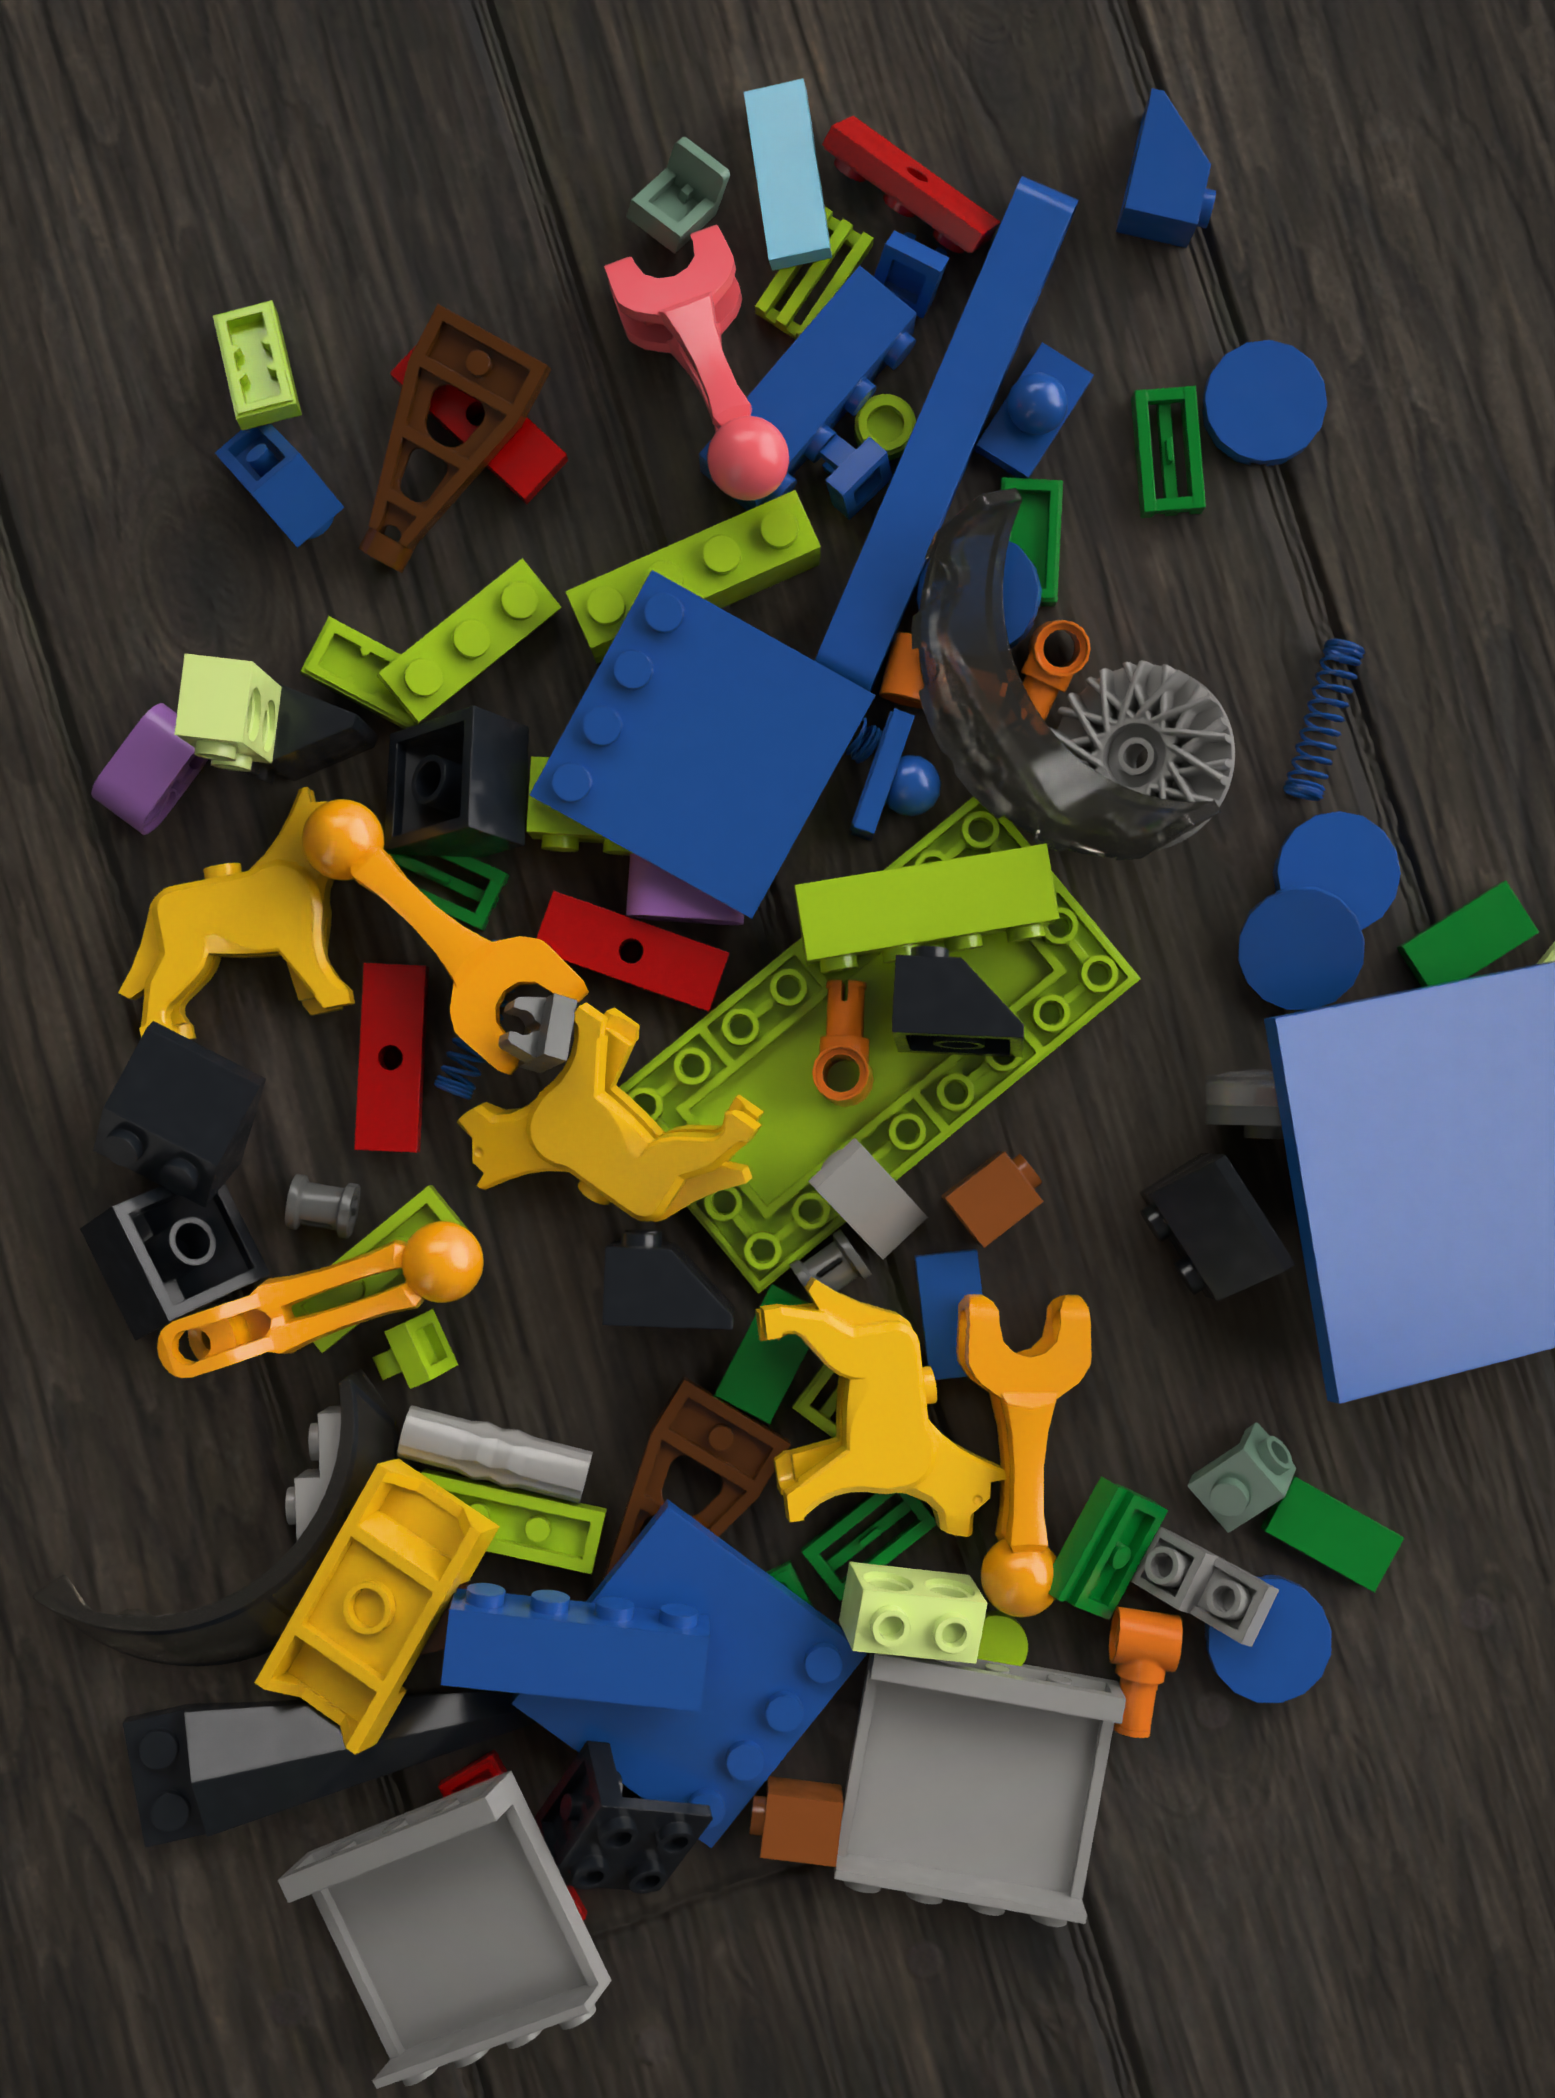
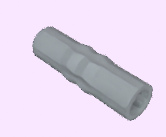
M413 1405L410 1406L397 1450V1457L455 1471L472 1480H489L502 1488H521L579 1504L593 1455L591 1451L533 1437L519 1429H502L489 1421H471Z

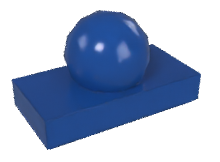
M1042 342L1018 381L1011 387L1007 398L976 444L975 451L1013 476L1029 479L1091 383L1094 374Z
M895 708L893 712L890 711L850 826L852 835L872 841L885 802L890 809L901 815L915 816L928 811L938 800L942 783L939 772L934 765L921 756H901L915 715Z

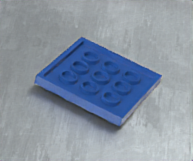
M651 570L529 795L752 919L876 695Z
M667 1499L586 1602L596 1603L598 1598L613 1596L628 1599L634 1603V1607L660 1610V1607L664 1604L679 1603L696 1608L699 1612L698 1614L710 1615V1642L701 1712L513 1693L511 1704L577 1752H580L586 1741L610 1743L615 1768L621 1775L622 1784L642 1799L709 1805L713 1820L699 1837V1840L712 1848L867 1653L852 1651L841 1627Z

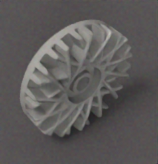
M1139 661L1135 665L1130 662L1122 663L1124 668L1115 671L1107 668L1101 669L1099 671L1100 678L1098 679L1088 677L1085 682L1089 686L1080 694L1074 692L1068 694L1067 699L1071 705L1068 708L1061 706L1058 709V714L1062 715L1063 718L1058 729L1050 728L1048 730V736L1054 739V743L1046 746L1075 774L1110 796L1146 809L1177 814L1215 813L1219 809L1230 787L1233 776L1235 743L1227 714L1217 698L1203 684L1184 672L1165 664L1159 666L1147 661ZM1146 748L1148 752L1147 761L1143 766L1136 768L1137 757ZM1053 764L1052 769L1044 770L1046 777L1053 779V783L1048 787L1049 791L1058 796L1062 806L1057 807L1061 814L1069 817L1068 823L1082 830L1086 834L1085 837L1112 848L1131 852H1147L1203 819L1156 817L1124 809L1086 791L1066 777ZM1210 819L1206 820L1205 822L1201 823L1200 825L1196 826L1195 828L1191 829L1190 831L1186 832L1185 834L1181 835L1180 837L1176 838L1175 840L1171 841L1170 843L1166 844L1158 850L1171 847L1175 844L1184 841L1185 839L1195 834L1198 830H1200Z

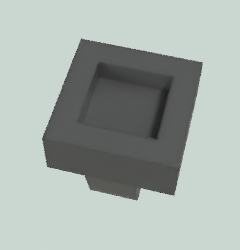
M554 993L548 997H518L507 1003L504 1013L519 1017L525 1025L524 1035L509 1031L499 1036V1047L519 1059V1068L540 1074L566 1062L577 1000Z

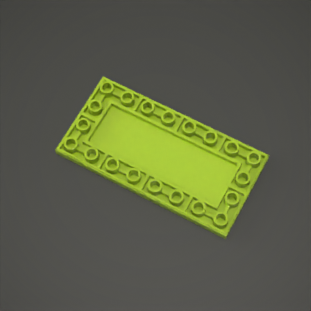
M977 793L884 870L1031 845L1011 821ZM1053 872L1052 876L1060 919L1051 925L1044 926L1045 937L1008 943L1006 932L982 936L983 947L949 953V957H961L1024 1024L1023 1058L898 1052L892 1035L895 962L884 963L882 953L857 956L858 968L821 973L820 963L806 965L801 937L619 1087L642 1107L664 1132L684 1125H723L725 1112L739 1094L764 1111L758 1121L762 1126L754 1138L729 1160L748 1165L752 1179L746 1184L720 1190L687 1206L758 1294L791 1268L790 1264L803 1258L846 1222L808 1182L821 1170L823 1163L831 1154L842 1150L851 1140L856 1138L896 1181L1141 979ZM942 942V943H936V944H930V945H924V946H938V947H943V948H945L944 942ZM830 980L843 981V984H845V1001L848 998V980L867 983L863 1037L870 1039L869 1065L872 1068L874 1082L872 1090L865 1100L857 1105L848 1107L834 1105L827 1100L817 1089L812 1075L814 1061L819 1055L820 1037L826 1036L828 993L826 982ZM848 1060L837 1062L828 1072V1086L838 1092L850 1090L859 1080V1066L853 1061Z

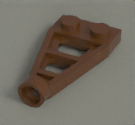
M437 304L408 360L368 525L369 528L358 549L403 573L419 541L521 428L552 369L540 360L442 305ZM446 385L453 386L481 402L485 412L480 426L463 444L456 447H446L432 439L427 429V417L433 394L438 388ZM416 449H424L447 464V474L432 496L425 502H415L407 498L401 490L403 474L412 452ZM387 526H395L401 532L399 542L385 535Z
M683 1376L650 1430L603 1580L637 1538L644 1521L648 1517L654 1516L665 1503L662 1496V1488L669 1466L675 1458L681 1455H688L721 1476L723 1484L719 1494L702 1511L690 1515L719 1537L760 1496L775 1471L774 1458L783 1451L788 1450L791 1445L790 1441Z

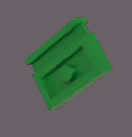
M1101 1476L1053 1564V1581L1048 1594L1061 1602L1067 1601L1074 1607L1110 1620L1163 1522L1168 1509L1148 1497L1122 1485L1115 1484Z

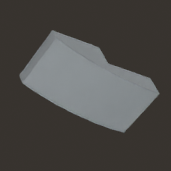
M856 1138L851 1140L842 1150L831 1154L823 1163L821 1170L808 1181L882 1260L928 1218Z
M353 1405L329 1406L317 1414L318 1423L310 1424L308 1437L309 1455L312 1461H319V1469H307L294 1478L295 1486L288 1487L285 1502L286 1519L289 1525H296L297 1542H310L322 1531L339 1498L352 1450L354 1428Z
M1161 1526L1130 1581L1177 1610L1192 1614L1240 1644L1250 1647L1253 1646L1279 1592V1589Z

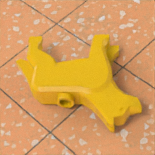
M309 787L299 789L279 835L266 853L248 871L242 872L241 863H224L203 869L204 880L169 886L155 896L149 907L142 941L132 968L118 992L133 1000H137L144 995L142 1021L139 1028L141 1037L146 1028L155 1021L190 1040L196 1039L194 1025L187 1018L185 1007L211 980L219 967L222 957L260 958L282 956L287 962L298 1000L302 1001V1005L312 1016L343 1010V1006L355 1004L353 990L339 978L328 957L332 917L330 894L334 879L328 878L316 871L307 860L303 851L302 831L306 820L316 808L327 802H316L314 791L310 790Z
M586 1002L578 1006L574 1013V1041L571 1054L563 1070L538 1094L534 1101L522 1108L506 1110L484 1102L467 1111L457 1121L461 1128L472 1138V1163L484 1173L477 1184L479 1188L487 1190L526 1174L546 1171L569 1172L580 1180L578 1188L581 1193L593 1202L601 1205L613 1203L632 1218L639 1221L657 1222L667 1219L701 1198L720 1190L746 1184L752 1179L748 1165L729 1160L754 1138L762 1126L758 1121L764 1111L739 1094L725 1112L723 1125H684L664 1132L642 1107L616 1085L639 1039L640 1025L615 1007L603 1014Z
M812 1276L804 1288L813 1303L799 1305L771 1304L755 1309L760 1341L780 1340L788 1334H796L823 1364L839 1375L836 1402V1437L795 1449L785 1450L774 1458L777 1489L783 1495L785 1514L788 1521H802L820 1503L834 1496L850 1492L903 1493L927 1502L932 1507L937 1526L944 1532L956 1536H971L974 1512L991 1498V1482L1006 1480L1005 1470L998 1464L952 1442L928 1419L927 1405L937 1402L936 1381L931 1366L922 1367L919 1339L910 1322L895 1311L866 1304L839 1293Z

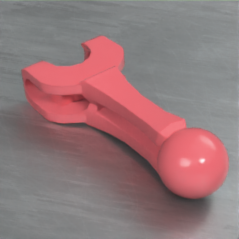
M716 224L690 234L695 256L689 266L675 276L655 278L645 275L635 264L632 257H626L605 265L604 268L611 293L629 341L645 350L671 353L690 375L702 395L715 428V434L711 439L707 454L708 469L715 484L724 493L739 500H758L773 493L781 485L787 474L789 450L782 433L772 423L760 417L751 416L752 406L737 385L722 351L721 335L737 317L742 303V295L739 283L735 277L736 266L733 254L718 225Z

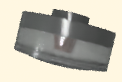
M1272 1069L1236 1070L1220 1075L1206 1076L1205 1124L1243 1126V1138L1284 1139Z

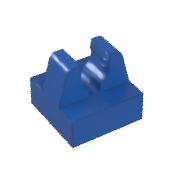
M894 230L885 243L874 277L917 313L916 316L923 319L932 305L949 257H947V252L940 247L933 250L915 241L916 235L910 232L901 234Z
M836 434L819 451V455L826 461L822 467L829 475L826 479V484L832 505L848 520L893 478L887 451L870 436L855 449Z

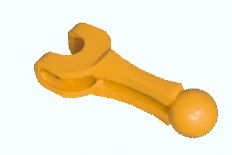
M347 799L332 800L316 808L306 820L302 831V846L311 866L320 874L334 880L355 879L357 883L383 899L420 934L438 956L454 982L450 1016L455 1033L498 1071L511 1075L518 1068L519 1059L502 1050L498 1045L499 1036L506 1033L500 1024V1006L507 993L520 985L538 984L553 994L556 993L575 999L577 1003L589 993L583 979L544 941L518 936L491 942L464 927L438 908L406 877L390 854L383 850L384 833L381 823L368 807Z
M448 1221L429 1223L418 1229L407 1242L394 1240L373 1251L324 1268L267 1279L249 1296L172 1321L159 1334L157 1344L159 1359L165 1369L175 1377L192 1378L266 1352L278 1354L294 1353L318 1339L347 1327L388 1314L416 1309L425 1299L436 1303L456 1301L470 1293L482 1275L484 1266L482 1248L477 1238L468 1229L457 1223ZM402 1268L406 1282L385 1291L304 1316L295 1317L292 1312V1305L369 1276ZM186 1330H188L190 1347L198 1359L196 1362L184 1358L179 1351V1339Z
M968 1294L961 1299L958 1305L957 1361L968 1376L967 1378L990 1395L997 1424L1000 1467L1005 1470L1006 1480L1000 1481V1504L995 1530L998 1542L990 1548L984 1557L980 1574L981 1584L986 1597L999 1611L1014 1617H1030L1046 1610L1055 1600L1053 1596L1048 1594L1053 1581V1564L1057 1557L1048 1547L1044 1518L1045 1454L1048 1431L1056 1400L1076 1386L1085 1376L1091 1365L1090 1312L1086 1302L1079 1295H1062L1053 1299L1047 1306L1042 1337L1031 1348L1013 1352L1003 1341L999 1322V1310L994 1302L982 1294Z

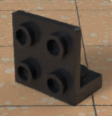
M586 1741L534 1819L566 1885L574 1886L581 1890L609 1888L631 1890L637 1894H646L659 1891L708 1827L713 1820L710 1806L622 1797V1778L620 1773L616 1771L610 1743Z

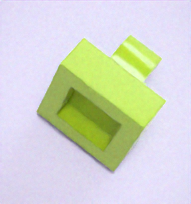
M433 1309L384 1331L391 1348L372 1357L382 1380L403 1372L410 1389L426 1383L458 1366Z

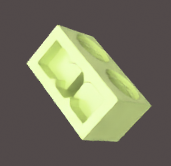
M185 654L174 735L195 747L194 755L211 759V766L248 772L251 771L252 761L272 764L282 687L253 661Z
M849 1562L839 1623L852 1651L976 1664L988 1603L970 1575Z

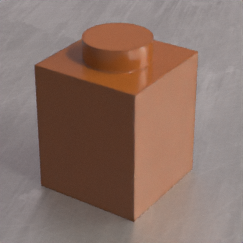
M1005 1151L995 1153L941 1195L974 1240L983 1248L1044 1202L1035 1191V1188L1043 1183L1035 1170L1020 1153L1013 1159H1010Z
M769 1776L767 1779L766 1795L753 1796L749 1834L760 1836V1858L836 1867L844 1805L842 1785Z

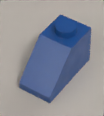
M1152 88L1142 114L1116 232L1187 248L1196 227L1207 228L1215 202L1216 190L1206 188L1211 163L1163 90Z
M271 423L243 431L240 430L215 452L216 456L297 548L307 539H313L323 534L332 524L334 516L344 508L303 456Z

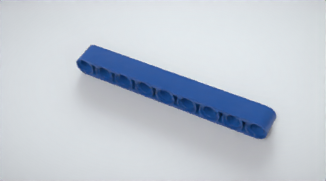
M1024 176L1021 177L815 659L819 664L869 692L873 689L891 647L893 636L899 628L1079 202V199Z

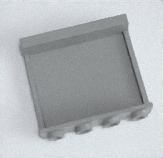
M869 1653L843 1798L844 1805L836 1867H834V1879L842 1880L847 1887L863 1893H877L881 1888L903 1891L912 1900L925 1904H940L943 1902V1899L968 1903V1906L974 1911L986 1915H1003L1005 1910L1030 1914L1034 1921L1052 1927L1065 1926L1067 1921L1086 1924L1087 1913L1082 1898L1113 1727L1114 1723L1122 1724L1126 1697L1118 1681L1027 1664L1016 1666L977 1659V1663L973 1664Z
M512 1771L309 1851L278 1879V1883L288 1903L312 1894L390 2058L388 2063L372 2080L376 2089L401 2080L405 2086L417 2084L433 2074L438 2067L454 2062L457 2068L465 2067L483 2057L490 2048L504 2043L507 2044L509 2049L518 2048L537 2037L543 2029L557 2024L563 2030L574 2028L588 2020L596 2012L595 2003L612 1981Z

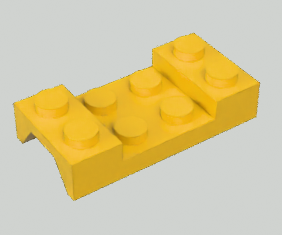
M399 1458L378 1463L254 1683L264 1690L300 1697L340 1725L345 1748L356 1755L376 1745L407 1691L402 1685L458 1586L470 1580L500 1526Z

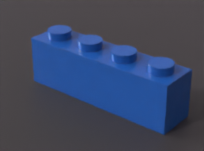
M860 265L747 397L752 406L751 416L760 417L772 423L782 433L789 450L787 474L781 485L773 493L764 498L751 501L733 498L747 511L791 492L797 484V480L793 477L795 472L807 458L813 463L821 458L819 451L837 434L832 430L846 412L856 416L858 411L874 395L877 386L872 382L886 365L895 370L906 359L916 344L917 340L912 335L917 313ZM710 440L699 453L700 472L715 483L710 475L707 462Z
M470 1584L467 1586V1589L457 1588L449 1608L441 1685L701 1712L710 1642V1615L698 1614L699 1612L696 1608L679 1603L664 1604L658 1610L634 1607L632 1601L621 1597H601L596 1600V1603L570 1600L568 1594L556 1590H537L531 1596L508 1594L503 1587L496 1584Z

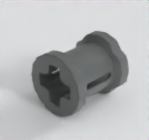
M296 1174L287 1196L285 1208L286 1228L297 1230L301 1225L330 1229L337 1231L339 1238L349 1239L355 1228L358 1216L360 1185L349 1183L345 1188L309 1182L307 1175Z
M841 1229L833 1233V1242L805 1262L797 1259L790 1264V1267L804 1287L812 1276L837 1292L857 1277L865 1280L872 1273ZM840 1261H843V1262H842L840 1265H838L836 1268H834L833 1270H831L830 1272H828V1273H827L826 1275H824L823 1277L819 1278L823 1273H825L826 1271H828L829 1269H831L833 1266H835L836 1264H838Z

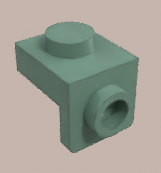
M682 137L673 146L667 168L631 199L626 217L675 254L691 239V233L701 230L716 216L730 177V172L691 140Z
M1254 1423L1245 1430L1238 1445L1195 1472L1187 1486L1229 1533L1283 1499L1293 1479L1296 1467L1293 1464L1287 1447L1277 1437L1269 1436L1260 1424Z

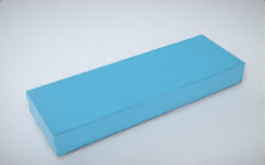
M804 79L745 91L744 98L764 233L772 271L832 258Z

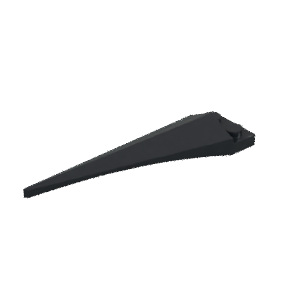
M472 1690L404 1695L377 1744L356 1755L345 1748L340 1725L305 1700L185 1704L126 1717L123 1722V1728L146 1848L204 1834L209 1837L537 1722L511 1704L513 1693Z

